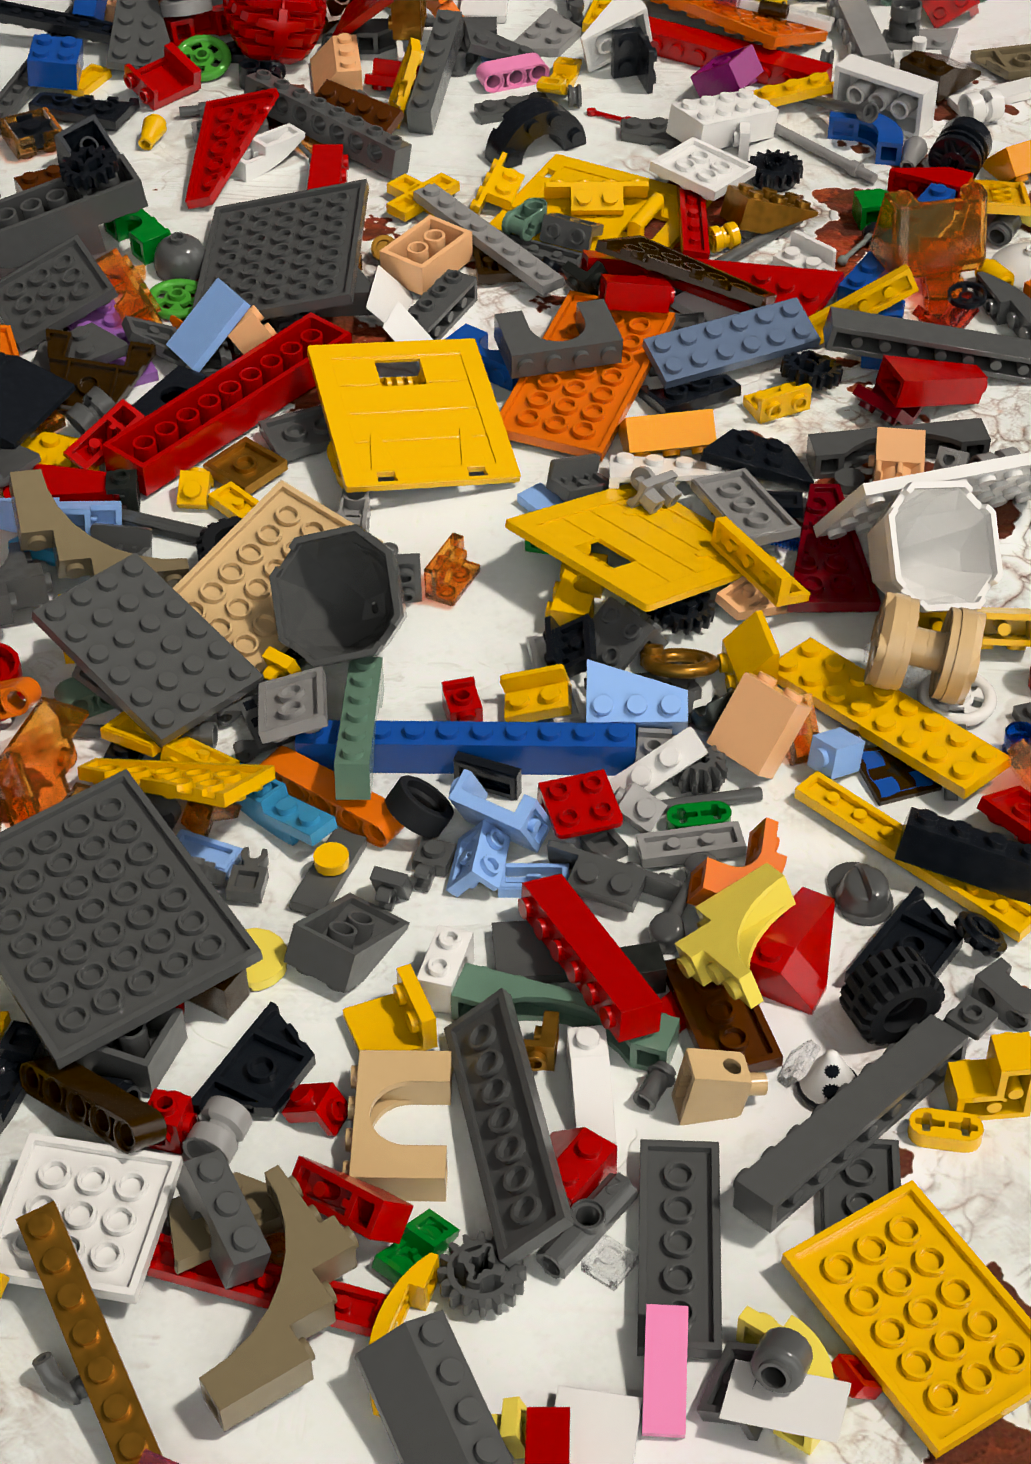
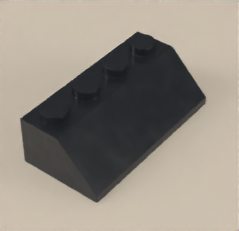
M910 808L903 824L894 859L1031 905V844H1022L1010 840L998 832L989 833L974 828L965 821H953L938 816L937 813L929 809Z

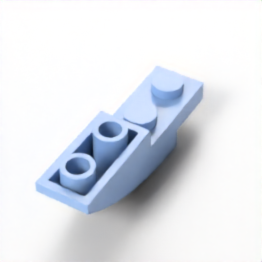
M53 497L64 514L90 536L93 523L122 525L121 501H60V497ZM0 498V529L17 533L11 498Z

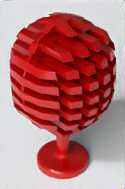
M223 0V14L231 37L238 47L242 49L241 52L244 55L257 60H276L283 64H293L303 60L316 45L326 21V0Z

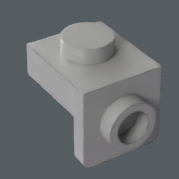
M632 782L624 789L619 787L614 793L623 815V820L641 833L651 832L667 807L665 803L635 782Z

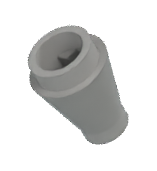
M912 136L904 142L900 168L916 167L928 152L927 143L922 137Z

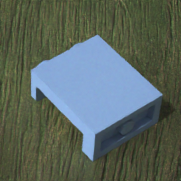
M464 769L460 777L455 778L451 784L448 799L467 822L476 826L482 820H486L507 834L511 842L538 853L552 825L549 816L537 799L524 794L516 811L512 812L487 801L488 793L474 774L467 769Z

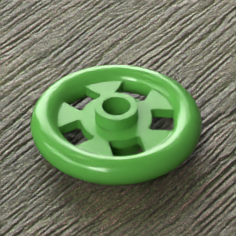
M192 36L178 46L187 57H190L192 62L204 71L201 72V82H209L219 78L230 66V49L224 41L215 36ZM201 45L200 48L194 51L191 49L194 46ZM214 46L218 49V51L213 53V51L209 48ZM214 60L221 61L217 67L212 66Z
M182 278L160 282L147 292L145 305L149 312L156 317L170 320V316L174 315L180 320H185L192 311L195 297L191 298V294L196 293L198 282ZM165 294L164 298H159L158 296ZM167 305L169 309L163 308L162 306Z

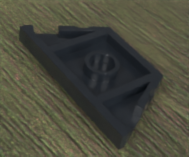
M731 429L704 448L700 457L701 462L729 470L746 468L754 477L809 492L810 484H814V480L788 444H784L775 438L767 439L757 436L747 430Z
M915 886L846 971L845 980L855 971L857 966L864 963L869 957L879 954L888 948L891 950L898 946H903V948L911 947L918 951L936 977L939 978L962 948L963 937L957 933L954 926L946 922L945 916L937 907L932 909L923 899V890Z
M270 1002L192 1097L194 1113L199 1115L209 1098L225 1096L243 1105L250 1112L251 1117L274 1118L289 1099L293 1090L297 1088L316 1064L315 1054L306 1042L299 1039L298 1032L291 1023L287 1024L282 1018L279 1007L275 1003Z

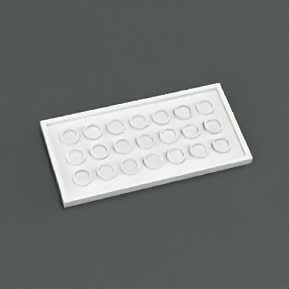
M1031 452L863 483L813 526L816 538L828 535L829 539H837L845 536L847 532L855 530L856 534L869 532L885 508L905 485L910 482L966 480L973 487L971 493L982 504H989L992 508L1002 506L1008 500L1015 499L1016 503L1028 501L1031 499Z

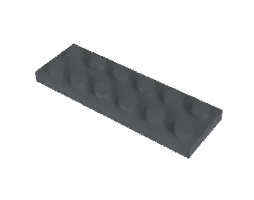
M640 1139L637 1356H644L646 1304L688 1306L687 1358L720 1359L722 1355L719 1142Z

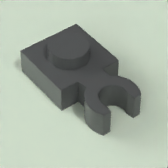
M244 847L241 851L242 865L233 864L225 890L226 899L262 903L269 879L267 868L269 864L267 849H262L261 855L258 858H250L249 847Z

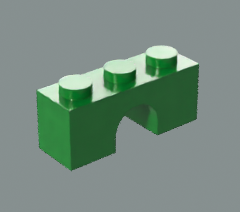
M143 208L136 213L121 216L110 223H104L105 231L116 241L120 242L130 238L132 254L145 266L154 262L155 249L158 243L171 235L168 228L162 226L155 217L150 216Z

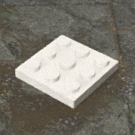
M695 137L686 140L653 159L649 167V171L657 174L661 179L670 180L680 185L682 189L691 190L701 195L702 198L712 201L726 194L728 184L738 186L739 183H744L754 177L757 166Z

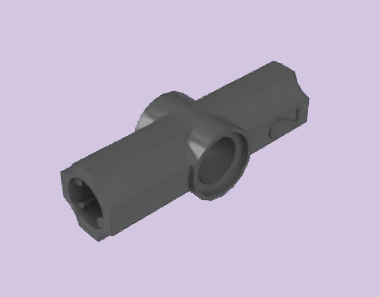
M620 1172L617 1174L609 1173L587 1198L578 1200L572 1205L570 1210L574 1225L544 1244L536 1254V1260L543 1267L545 1273L554 1279H565L588 1252L595 1251L603 1245L605 1233L638 1197V1190L632 1185L628 1177Z

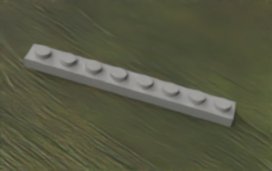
M435 183L413 191V200L435 217L472 231L473 245L539 294L545 295L564 287L563 276Z

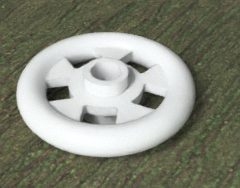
M931 674L922 680L917 690L918 702L953 723L964 724L966 727L979 724L988 719L997 705V695L993 686L979 674H977L975 682L972 683L976 690L971 691L970 688L963 705H952L943 702L934 704L929 697ZM973 700L983 702L980 708L973 707ZM949 710H952V711H963L964 713H963V714L952 713V712H949Z

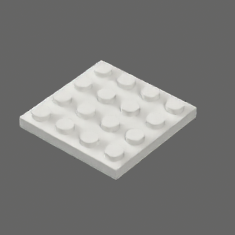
M29 1132L0 1206V1273L10 1278L8 1283L44 1289L16 1218L54 1201L95 1297L137 1304L176 1190V1184L183 1164L182 1156L137 1150L126 1154L112 1145Z

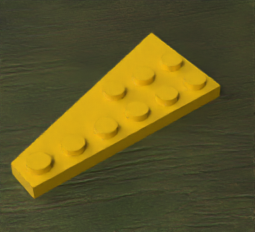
M94 758L77 767L79 780L92 782L94 785L127 769L145 793L161 795L166 799H182L224 808L234 802L245 800L247 798L246 795L252 792L263 790L264 785L276 779L274 765Z

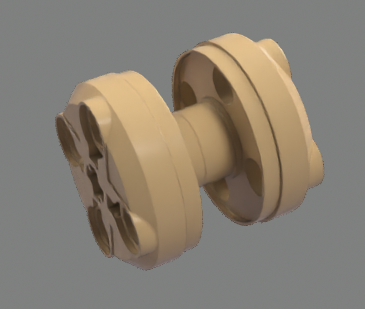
M886 592L872 630L864 684L880 689L898 691L909 665L931 670L930 698L947 704L963 705L978 673L987 617L986 613L964 607H950L943 622L941 632L917 627L920 612L919 599L897 592Z

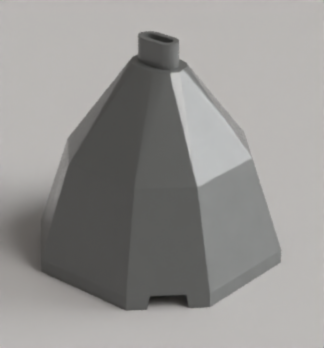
M357 524L295 537L289 545L290 552L282 564L276 566L269 576L278 640L305 658V661L313 667H323L379 655L390 644L407 618L401 572L394 550Z

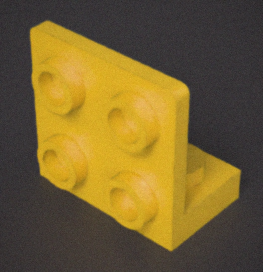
M411 964L396 968L397 984L392 986L393 994L343 1009L344 1020L358 1052L359 1050L426 1051L438 1047L436 1017Z

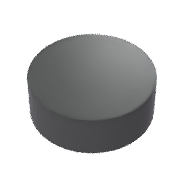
M842 468L834 476V484H840L843 494L846 495L854 492L865 480L864 474L855 468Z

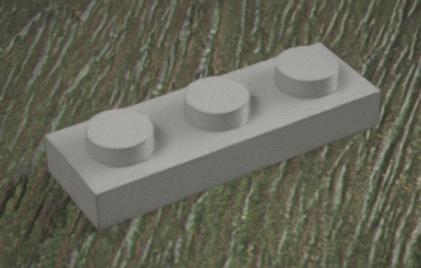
M739 821L636 834L635 839L643 869L684 864L689 856L696 853H709L717 859L746 855V843Z

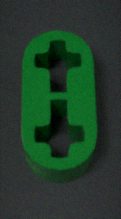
M721 801L674 805L667 811L666 830L731 822L732 810L729 805Z

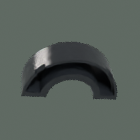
M544 97L527 99L510 108L502 116L504 120L498 128L492 129L486 144L485 158L492 164L494 158L499 160L502 152H506L508 154L504 167H516L522 165L523 156L528 146L535 139L543 135H549V138L566 151L586 144L585 131L579 120L556 101Z

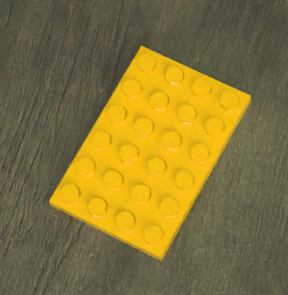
M913 1180L782 1254L781 1263L851 1352L859 1358L881 1385L882 1391L936 1459L1031 1400L1030 1317Z

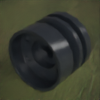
M966 116L953 118L945 124L928 153L929 167H951L974 173V180L992 150L993 140L990 131L982 122L975 118Z

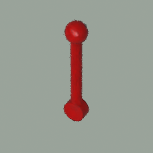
M593 107L587 109L588 116H600L620 122L621 119L631 118L630 116L621 117L600 112Z

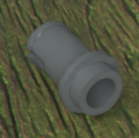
M657 1061L656 1064H651L648 1067V1076L633 1095L634 1102L644 1110L648 1111L650 1109L653 1111L665 1090L672 1087L676 1082L675 1069L664 1061Z

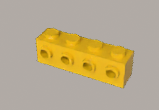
M981 607V609H977V612L986 613L987 616L981 649H993L994 645L1006 646V649L1026 650V647H1031V609ZM948 611L919 612L917 627L941 632Z

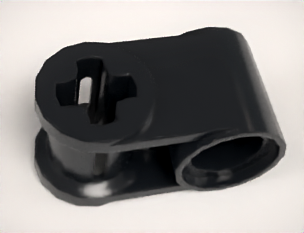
M245 58L238 63L239 86L243 90L245 89L246 75L255 73L257 70H268L272 75L284 79L286 75V67L280 61Z

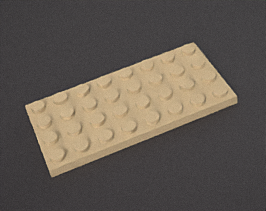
M280 480L173 589L259 672L263 673L268 665L262 655L269 646L282 653L289 649L278 640L270 574L276 566L282 564L291 550L289 545L295 537L349 526L354 523L283 480Z

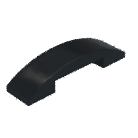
M13 1020L0 1043V1134L10 1123L27 1094L20 1082L19 1071L21 1065L25 1062L41 1058L45 1049L31 1024Z

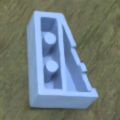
M587 659L586 723H636V735H638V727L672 729V735H677L688 728V690Z

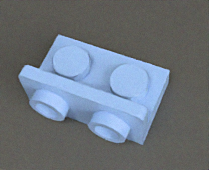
M482 820L460 837L446 891L458 897L469 888L474 889L479 882L492 891L500 888L511 840L510 837L486 820Z

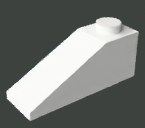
M603 1025L567 1027V1063L575 1128L586 1127L617 1145L606 1029Z

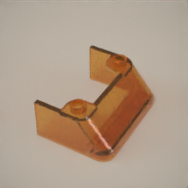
M42 696L0 755V799L10 826L91 787L90 785L76 782L70 790L65 777L69 769L77 761V752L72 738L88 717V710Z

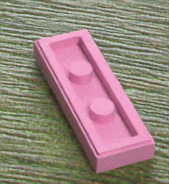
M646 1304L642 1436L685 1438L688 1306Z

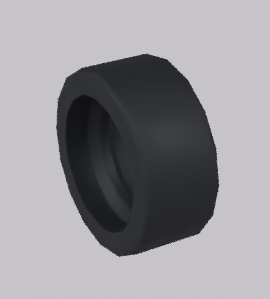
M410 775L401 776L385 799L386 806L392 816L407 829L422 837H438L454 815L452 805L438 789L428 782Z

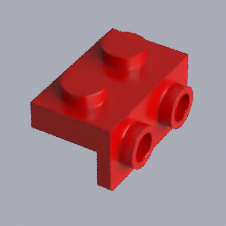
M374 58L372 73L365 74L364 84L372 85L373 90L386 91V87L393 88L402 61ZM417 66L416 77H417V74H418V71H419L420 66Z

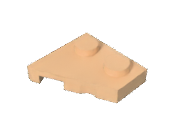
M744 576L719 591L715 598V602L737 621L745 620L755 611L759 610L763 611L764 616L793 613L787 612L788 605L776 607Z

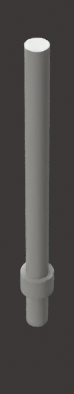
M776 123L775 134L845 169L847 174L855 178L861 177L870 183L877 181L878 175L864 168V164L856 160L851 161Z

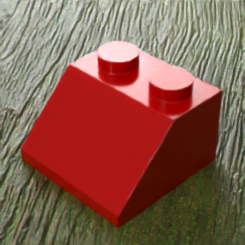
M586 1127L554 1131L550 1134L570 1209L578 1200L587 1198L609 1173L617 1174V1145Z

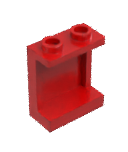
M171 42L164 45V57L139 69H135L130 63L125 64L123 79L125 85L132 89L144 104H147L155 111L201 89L202 70Z

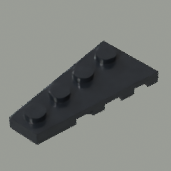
M40 92L28 103L30 113L42 116L44 115V109L49 117L62 119L66 122L78 123L95 114L103 128L108 131H117L140 107L139 98H130L129 102L119 101L118 97L108 96L107 100H95L94 95H84L74 99L71 94Z

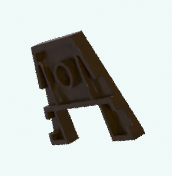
M46 328L50 372L74 384L76 388L56 410L69 411L76 403L82 404V397L94 386L103 390L115 404L121 399H125L155 357L157 352L156 345L130 341L124 365L68 357L73 340L72 332Z

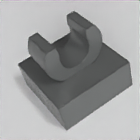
M374 866L370 880L377 892L375 901L379 902L378 907L393 911L397 898L409 901L413 886L408 874Z

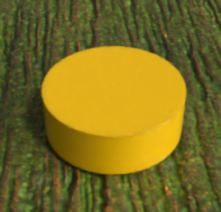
M327 842L318 846L314 851V867L318 873L324 876L340 875L349 867L348 849L340 843Z

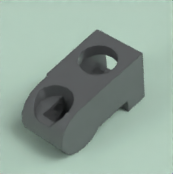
M1001 957L975 975L971 997L997 1012L998 1019L1009 1028L1018 1032H1028L1031 1030V989L1021 986L1010 976L1012 966Z

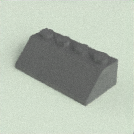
M443 1310L406 1321L356 1353L354 1358L401 1464H514Z

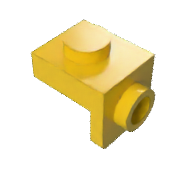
M199 467L180 470L176 503L178 508L208 510V494L210 493V488L214 487V479L210 471Z

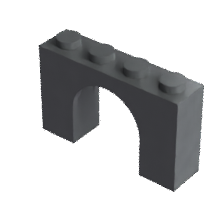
M605 300L577 302L575 326L580 335L567 341H549L535 335L530 330L522 310L494 314V339L511 379L622 363L623 338Z

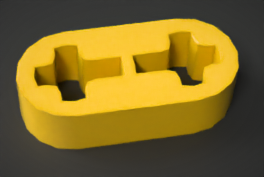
M919 1108L910 1115L907 1129L909 1139L917 1146L960 1153L976 1151L981 1145L984 1132L983 1123L973 1114L934 1108ZM922 1124L929 1125L930 1131L922 1130ZM961 1129L968 1130L969 1136H963Z

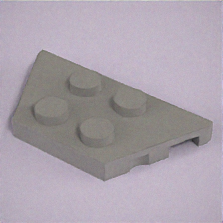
M549 8L513 42L531 48L540 57H560L581 37V27L554 9Z

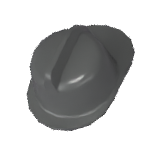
M845 862L836 865L829 872L827 877L828 887L842 915L852 923L862 926H875L885 922L891 916L894 908L893 897L889 890L888 880L883 872L868 864L859 862Z

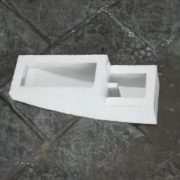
M288 123L255 135L250 143V147L247 148L232 174L246 183L263 175L283 161L305 138V132Z

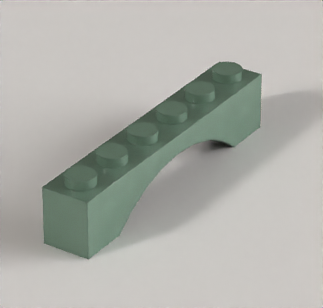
M372 656L349 661L334 760L336 800H371L376 722L378 710L382 708L384 696L383 657Z
M465 963L451 993V1018L457 1020L503 988L512 996L518 1021H543L544 1011L559 1012V1024L571 1027L602 1025L600 1017L591 1006L585 1003L581 992L562 988L555 984L531 980L521 975H512L493 970L486 966ZM661 1012L659 1032L619 1043L609 1029H606L607 1044L623 1058L629 1067L647 1071L648 1067L651 1064H656L657 1061H664L670 1064L679 1042L680 1018Z

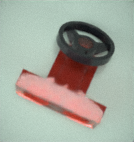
M958 282L949 287L947 299L951 305L939 319L920 305L916 307L912 314L921 322L964 329L980 311L978 307L985 304L987 290L975 282ZM962 288L957 298L954 299L951 293L956 289ZM967 288L980 291L984 297L976 296L974 292L969 291Z

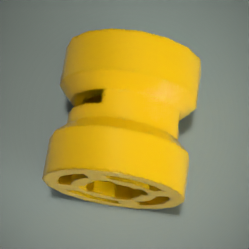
M734 221L727 222L722 227L717 225L708 227L709 247L712 253L721 252L724 248L733 249L741 244L740 230Z

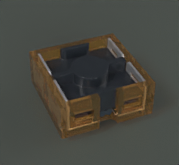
M47 107L0 118L1 135L18 160L30 159L37 155V152L41 151L46 153L56 152L54 135L63 129Z

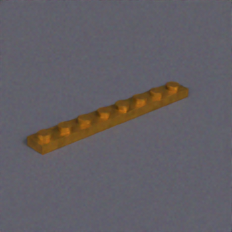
M52 1201L16 1218L116 1464H166L56 1203Z

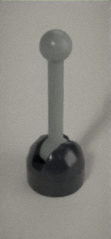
M873 221L865 226L862 230V240L847 254L839 256L837 259L838 264L845 266L848 263V259L866 243L868 245H875L885 235L882 225Z

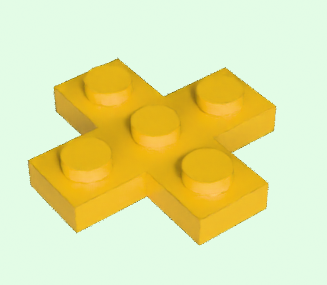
M404 173L387 183V193L397 197L386 203L387 213L404 222L423 211L434 216L413 200V191L435 183L447 193L453 195L460 191V182L443 173H439L425 182H421Z

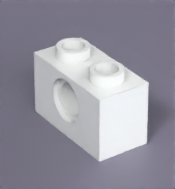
M443 925L437 926L417 975V979L432 1011L451 1015V993L465 963H474L473 932Z

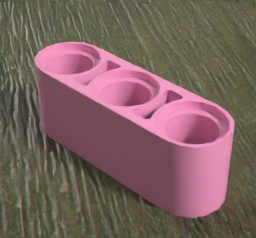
M526 53L481 63L476 69L477 79L486 91L490 93L535 85L542 76L549 77L550 73L549 67L537 53Z

